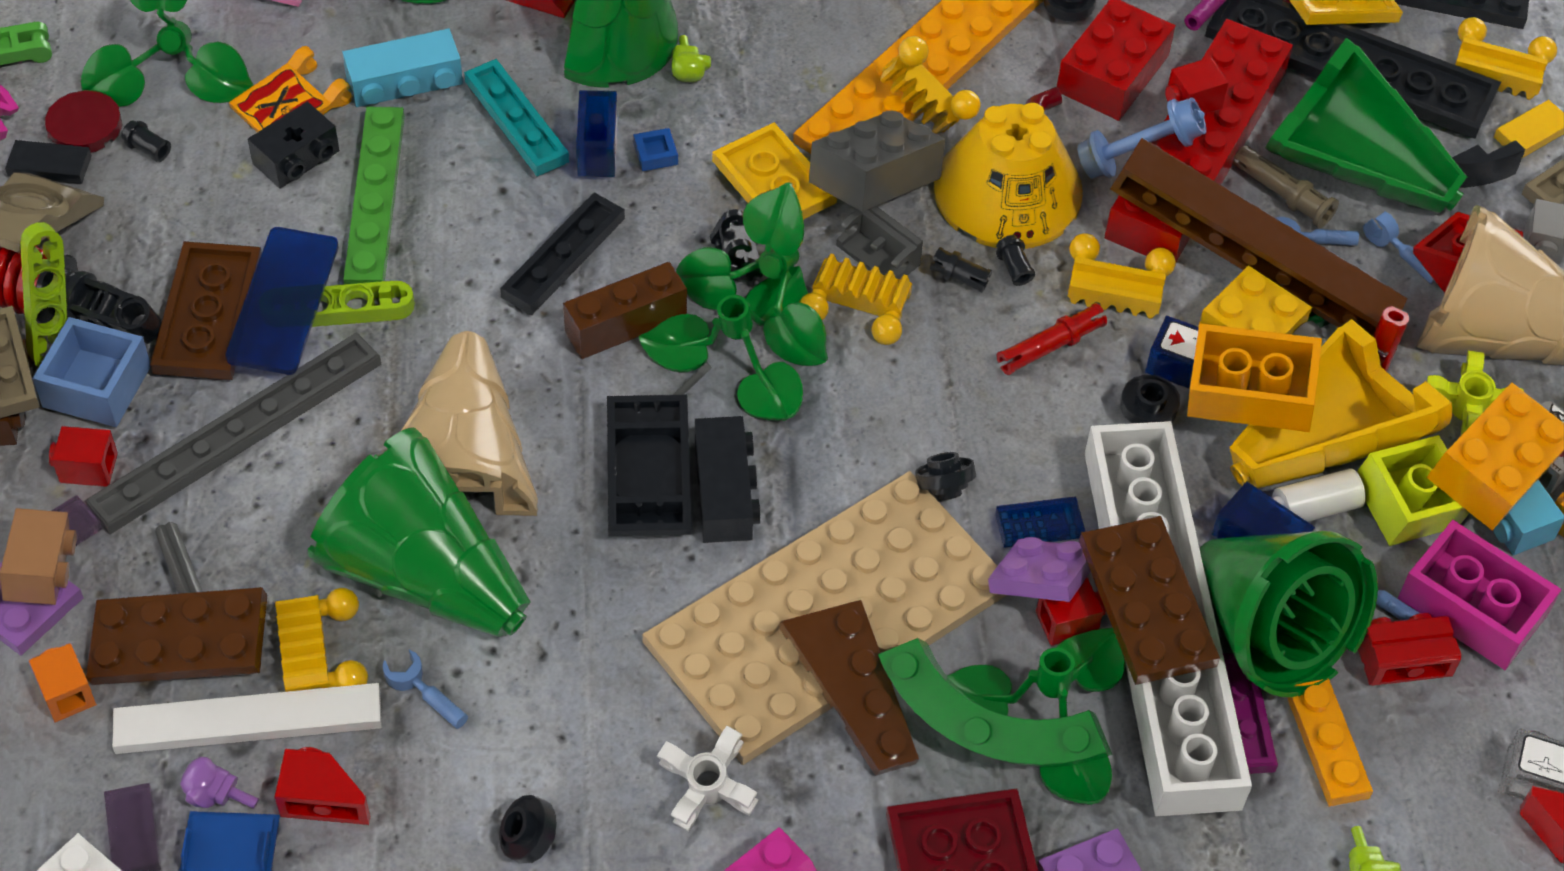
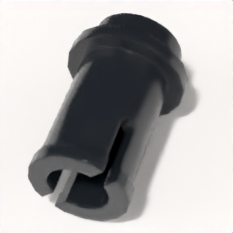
M132 120L122 130L121 138L128 148H137L156 162H162L170 153L171 143L150 131L147 124L143 121L136 122Z
M1009 235L999 240L996 245V255L999 260L1004 261L1013 284L1021 286L1032 281L1035 277V271L1024 253L1025 244L1023 240L1018 239L1015 235Z

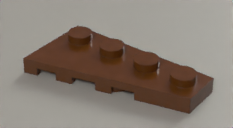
M862 600L781 621L778 626L786 640L790 639L800 654L798 658L807 672L811 671L824 691L822 695L831 709L834 707L846 725L845 730L875 776L916 764L919 756L892 682L878 656L881 652Z

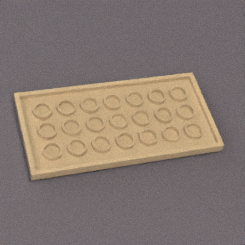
M909 471L643 633L642 637L643 644L719 737L726 726L742 734L740 740L744 744L736 758L742 765H745L831 709L822 695L824 691L811 671L807 672L798 658L800 654L790 639L786 640L778 626L781 621L862 600L879 650L882 653L916 638L931 645L1007 595L990 593L988 578L997 565L928 490L919 488L916 477Z

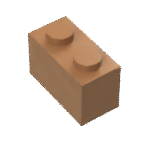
M15 509L0 570L3 601L56 605L59 588H66L68 585L69 562H65L67 555L73 556L76 548V530H69L68 512Z

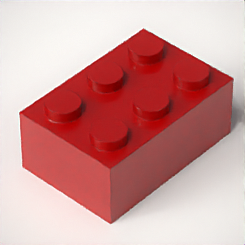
M1109 0L1061 60L1056 88L1062 95L1120 121L1169 56L1176 25L1122 0Z

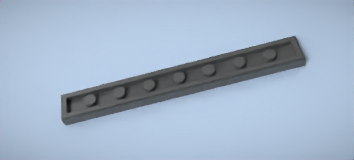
M357 332L87 498L85 503L88 510L111 535L380 366V355Z

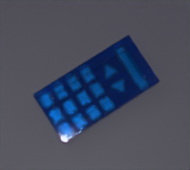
M1076 496L996 506L995 516L1004 548L1013 547L1018 539L1028 537L1039 538L1045 542L1079 539L1081 532L1086 531Z

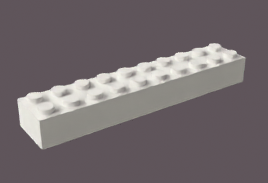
M1168 421L1091 426L1085 449V459L1099 529L1158 516L1162 517L1220 656L1218 666L1215 668L1138 685L1134 684L1125 661L1155 817L1242 811L1252 784L1172 423Z

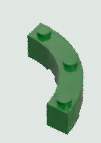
M919 638L878 654L888 677L913 711L943 736L973 752L1003 762L1038 767L1072 766L1113 755L1096 713L1090 710L1072 716L1043 720L1020 719L1002 715L979 705L961 692L944 673L928 643Z

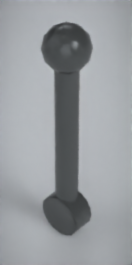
M708 362L692 375L673 395H684L712 368Z

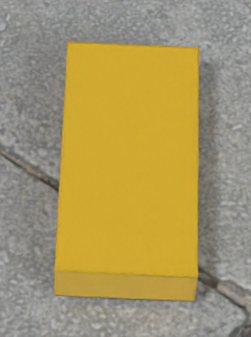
M1548 99L1497 128L1494 138L1502 146L1516 140L1526 149L1522 157L1524 158L1564 135V112Z

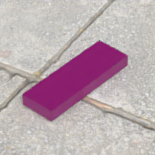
M1224 653V662L1249 774L1274 773L1278 763L1261 688L1244 675L1234 653Z

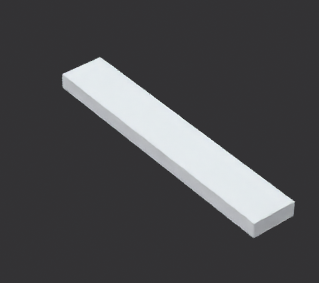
M379 683L113 708L112 747L115 754L380 729L382 728Z

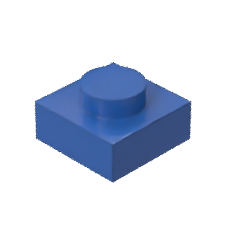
M670 128L633 134V145L642 171L678 165V152Z

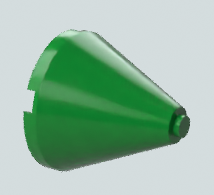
M1316 531L1211 539L1199 548L1212 608L1240 669L1252 683L1261 689L1279 697L1304 695L1305 690L1309 686L1319 685L1328 678L1331 680L1338 674V671L1332 668V666L1340 659L1346 649L1354 654L1359 649L1374 616L1378 595V582L1373 561L1364 557L1361 551L1362 546L1339 533ZM1321 680L1312 685L1295 686L1296 684Z

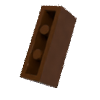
M663 263L564 302L565 333L580 358H587L635 339L670 317L687 314V288L671 263Z

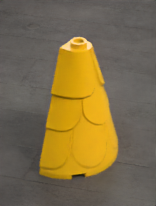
M1351 319L1343 326L1338 327L1321 346L1315 406L1310 432L1248 425L1229 447L1233 461L1230 470L1235 480L1241 486L1248 485L1251 489H1259L1320 474L1327 467L1353 462L1367 457L1372 452L1418 441L1425 436L1440 432L1451 422L1452 402L1427 381L1415 387L1412 394L1381 367L1376 339Z

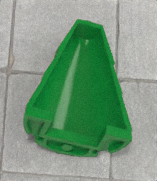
M576 0L564 63V78L586 86L609 88V83L626 81L627 85H631L656 74L670 61L673 56V49L678 43V22L671 0Z
M1348 38L1343 41L1316 81L1294 110L1287 115L1265 146V149L1269 152L1279 155L1290 162L1331 175L1335 179L1375 190L1378 196L1439 214L1444 208L1451 212L1464 195L1458 189L1467 176L1428 126H1423L1398 91L1390 86L1362 49Z
M414 427L396 433L384 443L388 450L383 454H376L374 457L369 454L333 495L320 515L310 536L317 543L315 547L311 545L308 548L309 557L326 571L379 589L382 594L427 608L431 615L496 637L506 636L507 634L513 635L525 622L527 616L523 612L531 601L495 539L488 537L465 494L457 488L428 438L422 436L421 432Z

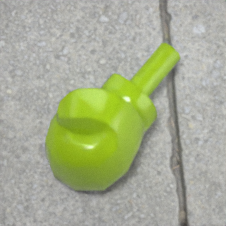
M681 35L679 37L680 45L675 46L673 49L672 74L681 82L700 81L705 71L711 67V57L699 54L696 46L689 45L688 37Z
M1361 826L1351 828L1356 847L1352 848L1348 855L1350 871H1401L1400 863L1384 860L1379 847L1367 845Z

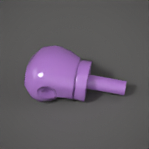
M207 757L194 759L188 765L181 778L180 785L186 794V802L195 807L210 808L215 803L224 806L229 798H232L254 809L259 801V798L235 788L238 777L213 764Z

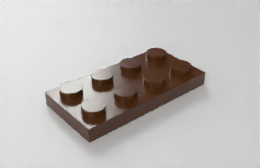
M183 241L150 364L153 374L233 380L263 257L261 247Z
M1161 516L1081 532L1080 546L1135 685L1218 666L1220 656Z
M263 587L96 600L86 679L92 685L260 673L268 595Z

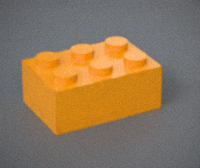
M1199 323L1187 417L1310 432L1315 406L1322 338Z
M1511 382L1445 452L1426 478L1493 531L1563 453L1564 423Z

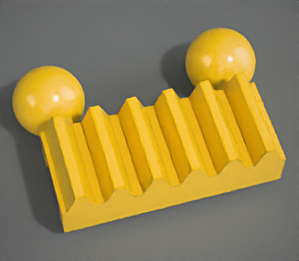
M1470 17L1461 22L1458 27V37L1462 43L1455 65L1500 81L1499 92H1503L1509 87L1512 90V95L1517 96L1521 91H1524L1528 100L1539 94L1546 66L1557 55V45L1554 40L1546 36L1537 37L1529 44L1528 54L1482 42L1486 37L1487 27L1479 18Z
M911 36L904 39L900 44L899 55L882 69L883 73L880 81L883 83L892 80L893 84L890 91L894 93L901 90L903 92L901 102L912 101L914 104L911 112L915 114L922 111L924 115L921 122L926 124L932 121L934 123L932 132L936 134L944 133L960 119L968 120L975 117L981 107L978 95L971 90H961L953 96L922 65L929 53L926 42L920 37Z
M1082 233L1072 239L1069 250L1074 259V265L1067 295L1072 304H1076L1080 299H1083L1087 307L1098 302L1103 310H1106L1110 305H1114L1118 313H1122L1126 308H1129L1133 316H1137L1141 311H1145L1147 318L1152 319L1156 314H1159L1165 279L1174 271L1176 265L1172 252L1165 248L1151 250L1145 258L1146 270L1096 261L1095 259L1100 252V244L1091 234Z
M830 253L823 260L813 283L812 293L804 295L799 303L812 307L822 320L828 314L829 306L827 301L877 315L879 317L874 320L871 327L872 336L880 344L891 345L896 343L902 335L900 320L906 300L911 295L912 283L908 275L904 274L900 279H897L891 270L883 275L877 266H874L869 271L863 262H859L857 266H852L849 258L845 257L842 262H838L835 255Z
M347 588L334 589L327 595L326 599H319V595L275 602L285 692L367 684V669L358 661L347 660L339 664L335 671H328L322 616L329 615L332 619L341 622L352 619L359 609L358 597L352 590Z

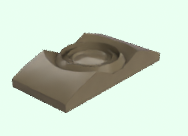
M13 173L6 183L0 187V247L20 253L21 235L28 226L37 222H45L58 232L103 207L104 197L30 173Z

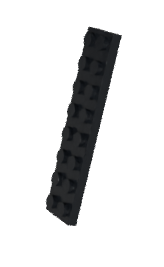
M1226 0L1214 13L1205 32V37L1214 40L1225 20L1229 19L1291 43L1293 48L1287 68L1315 79L1318 78L1343 41L1348 38L1362 49L1390 86L1398 91L1418 118L1474 139L1501 84L1500 81L1347 24L1306 25L1295 7L1282 0Z

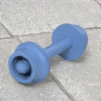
M1175 98L1169 100L1167 109L1170 119L1110 144L1100 131L1091 132L1089 139L1078 144L1079 164L1082 165L1086 174L1092 179L1103 175L1111 178L1116 175L1117 171L1114 157L1134 150L1141 138L1152 143L1175 133L1182 145L1189 147L1193 145L1195 138L1206 133L1205 113L1201 111L1198 103L1193 98L1178 101Z

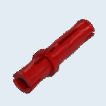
M1094 303L1071 317L1065 315L1057 319L1055 325L1004 351L998 352L996 356L998 363L1013 358L1009 363L1000 367L1006 375H1011L1014 371L1065 345L1073 346L1079 343L1080 337L1107 325L1106 315L1091 320L1092 317L1104 312L1103 308L1099 304Z

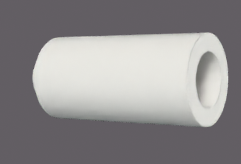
M1350 468L1274 489L1272 498L1269 499V511L1276 522L1279 521L1283 527L1288 528L1358 509L1365 504L1364 485L1359 474Z

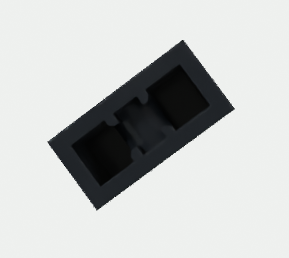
M308 101L247 139L252 164L279 189L299 179L304 173L323 161L329 160L340 151L336 126Z

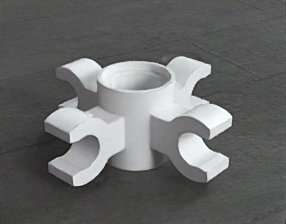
M726 726L711 753L704 752L694 757L689 756L672 743L665 742L657 755V758L661 759L659 765L672 773L686 778L689 784L686 794L679 800L671 813V816L675 818L673 820L674 824L689 832L704 804H715L722 799L730 803L737 810L750 816L759 801L755 798L757 792L744 784L737 783L728 778L726 770L744 744L740 740L742 737L741 733ZM706 771H712L719 775L718 780L709 786H703L696 782L699 775Z

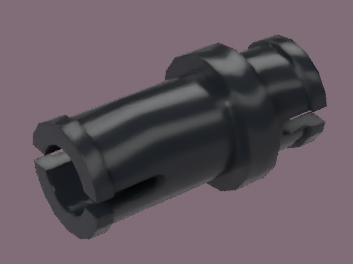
M942 247L938 248L933 257L935 261L930 265V270L943 274V279L951 281L953 278L977 289L981 293L985 290L989 282L988 277L990 278L992 274L991 269L984 268L962 258V253L956 250L951 253Z

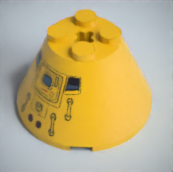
M1027 103L1025 105L1005 104L987 108L984 117L943 157L941 177L934 181V198L937 207L950 226L956 231L961 228L965 232L977 237V243L997 248L998 241L1009 235H1015L1018 239L1023 240L1025 249L1038 247L1057 239L1064 233V229L1073 219L1076 220L1083 197L1080 176L1053 123L1044 114L1043 107L1036 103Z

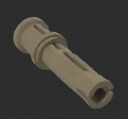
M1248 145L1243 146L1235 155L1234 166L1245 171L1270 190L1279 194L1286 200L1289 209L1292 211L1299 210L1311 218L1313 225L1317 228L1324 227L1336 213L1339 205L1337 199L1334 197L1327 198L1315 190L1313 183L1308 180L1299 181Z

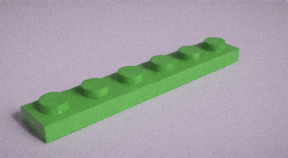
M366 107L343 279L344 284L385 281L405 119L403 107Z

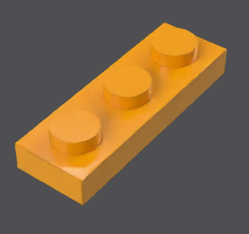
M1329 678L1319 685L1309 686L1305 690L1304 695L1287 697L1328 806L1370 799L1373 793L1372 786ZM1321 680L1296 684L1295 686L1312 685Z

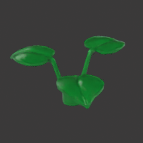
M130 0L141 11L151 12L157 9L158 17L167 23L157 34V44L134 60L131 59L129 51L123 45H105L90 56L81 76L82 91H98L110 96L119 107L127 106L138 100L145 88L144 74L136 66L160 50L170 55L184 51L187 60L193 64L185 75V82L190 91L200 99L213 103H226L254 86L241 55L236 49L224 42L206 43L200 47L196 58L193 56V47L190 45L192 33L188 25L164 13V10L168 12L180 11L184 8L187 0Z
M788 182L756 196L744 209L743 224L747 235L753 242L765 245V251L758 259L736 271H731L730 258L724 251L717 248L704 247L691 252L678 264L676 272L687 288V295L698 305L717 310L718 303L724 297L736 295L737 288L733 280L735 278H739L757 268H760V271L766 277L772 279L780 278L781 282L774 304V312L777 316L769 318L763 327L766 342L776 355L790 363L802 366L820 365L828 360V355L826 351V330L819 314L809 305L798 302L790 303L782 309L787 284L792 278L789 270L799 261L798 249L804 239L802 209L792 184Z
M795 266L789 270L792 278L787 284L782 309L790 303H799L800 299L808 294L800 266ZM780 278L765 279L748 293L746 299L740 295L724 297L717 306L719 318L712 320L713 329L711 334L707 323L702 318L693 314H680L664 320L652 330L639 335L642 348L656 364L674 372H690L707 362L708 350L706 346L715 343L719 331L722 329V332L727 337L734 340H743L753 368L757 373L745 377L738 387L737 396L739 404L748 415L762 420L785 421L794 417L802 405L803 386L797 371L787 363L779 361L770 364L763 370L749 335L753 327L752 320L758 326H764L769 318L777 316L774 312V304L781 282Z
M1104 628L1078 634L1064 640L1056 648L1045 650L1040 656L1038 670H1030L1028 678L1013 694H1011L1012 683L1010 678L1001 669L994 666L971 665L947 676L967 697L991 711L1008 716L1009 711L1008 704L1017 703L1032 684L1036 683L1043 695L1049 698H1058L1059 718L1068 716L1067 696L1071 683L1074 680L1079 687L1086 691L1100 692L1115 687L1122 679L1125 661L1113 628ZM1108 756L1072 766L1039 768L1040 777L1045 787L1051 793L1065 800L1087 805L1098 804L1105 799L1110 790L1112 768Z

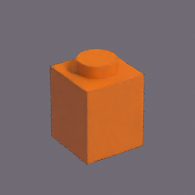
M71 643L62 647L50 648L40 656L29 660L54 722L97 705Z

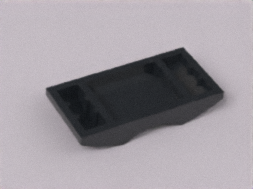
M687 394L607 396L608 537L692 535Z

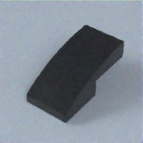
M1515 140L1489 154L1479 145H1476L1452 157L1467 176L1460 188L1482 186L1515 175L1526 149Z

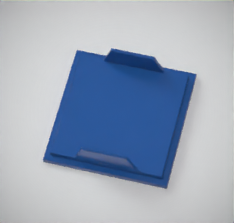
M190 811L179 871H272L280 815Z

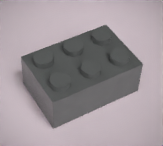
M885 111L881 115L866 121L857 122L851 127L838 132H832L826 137L813 141L809 183L864 212L940 179L945 138L932 132L930 128L918 125L905 118L900 112Z

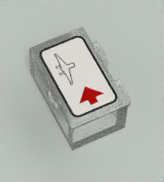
M1519 728L1507 748L1498 792L1522 800L1525 799L1532 786L1564 793V742L1550 738L1540 731H1528Z

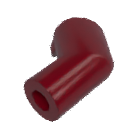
M1054 87L1030 97L1025 104L1036 103L1046 111L1062 103V96L1060 91Z

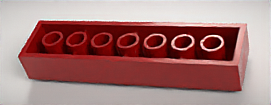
M1226 19L1202 58L1211 57L1229 82L1223 108L1205 113L1206 133L1195 138L1193 145L1189 147L1183 146L1175 133L1156 140L1152 144L1160 147L1163 151L1221 185L1233 165L1235 155L1245 145L1285 76L1293 44ZM1167 115V117H1166V119H1165L1164 121L1170 119V118H1169V115ZM1120 195L1110 209L1104 239L1145 256L1155 248L1168 249L1174 255L1176 262L1190 239Z

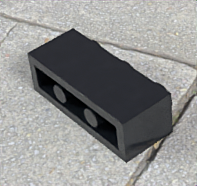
M743 416L696 418L694 443L703 543L752 540L753 524H760L759 499H751V490L757 489L756 465H748L747 456L754 455L752 432H745Z

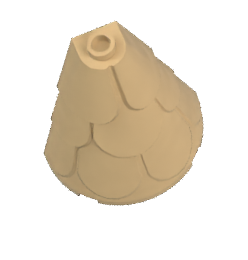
M1479 205L1474 206L1460 239V242L1465 244L1441 304L1430 312L1416 347L1439 354L1467 355L1469 350L1483 352L1484 356H1490L1491 359L1541 360L1543 364L1564 365V270L1542 250H1537L1496 213L1488 211Z
M463 331L455 334L447 342L418 394V403L402 430L414 427L421 432L422 436L428 438L459 491L494 492L496 515L537 516V494L522 454L519 436L509 413V399L486 340L475 332Z

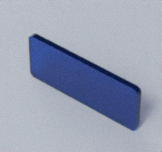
M274 227L270 230L226 351V360L229 364L286 375L296 373L339 248L337 238L282 227Z

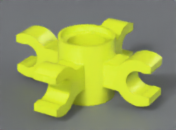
M1467 351V362L1461 365L1459 383L1450 382L1438 375H1429L1427 377V382L1452 402L1453 415L1462 420L1461 435L1507 388H1496L1494 380L1483 372V352Z

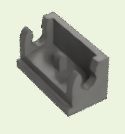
M875 206L864 212L856 209L841 223V227L847 231L837 238L836 246L858 263L863 262L869 271L874 266H877L881 274L885 275L891 270L894 272L895 277L900 279L904 274L909 275L920 266L923 240L879 207Z

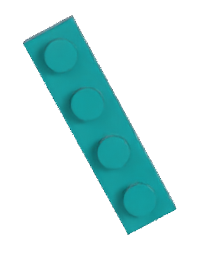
M497 58L464 72L465 83L537 177L570 162L568 150Z

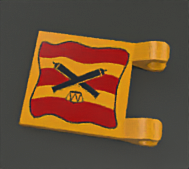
M302 46L293 54L288 63L230 101L229 105L256 132H259L307 101L324 115L332 108L349 104L353 96L348 91L350 88L349 83L342 78L332 82L322 95L301 76L313 72L318 66L317 62L312 58L314 57V52L309 47Z

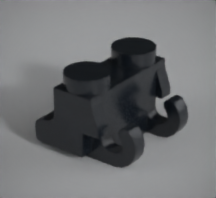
M738 209L725 212L710 234L711 244H715V248L723 250L729 256L731 271H736L754 262L761 255L757 251L758 244L753 242L745 231L743 224L744 212ZM757 268L733 280L752 281L754 277L761 278L763 274L760 268Z

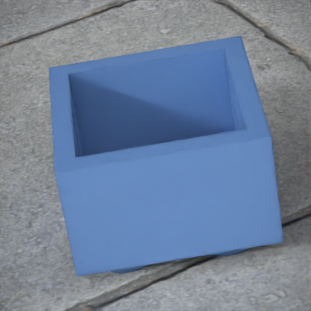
M68 317L32 380L43 408L117 428L148 373L151 363L142 336Z

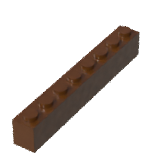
M1143 138L1138 142L1110 190L1240 269L1244 270L1249 265L1312 307L1311 312L1337 328L1352 319L1373 336L1383 310L1391 306L1403 310L1408 299Z

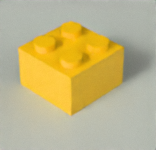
M1248 265L1203 309L1199 323L1293 334L1301 325L1308 321L1312 307Z

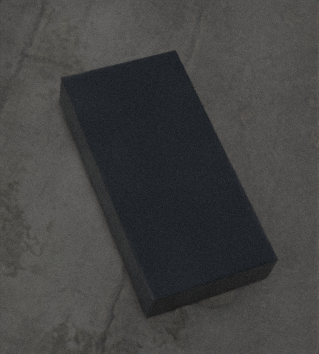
M15 140L5 170L8 177H11L13 173H30L56 182L82 184L92 155L89 147Z

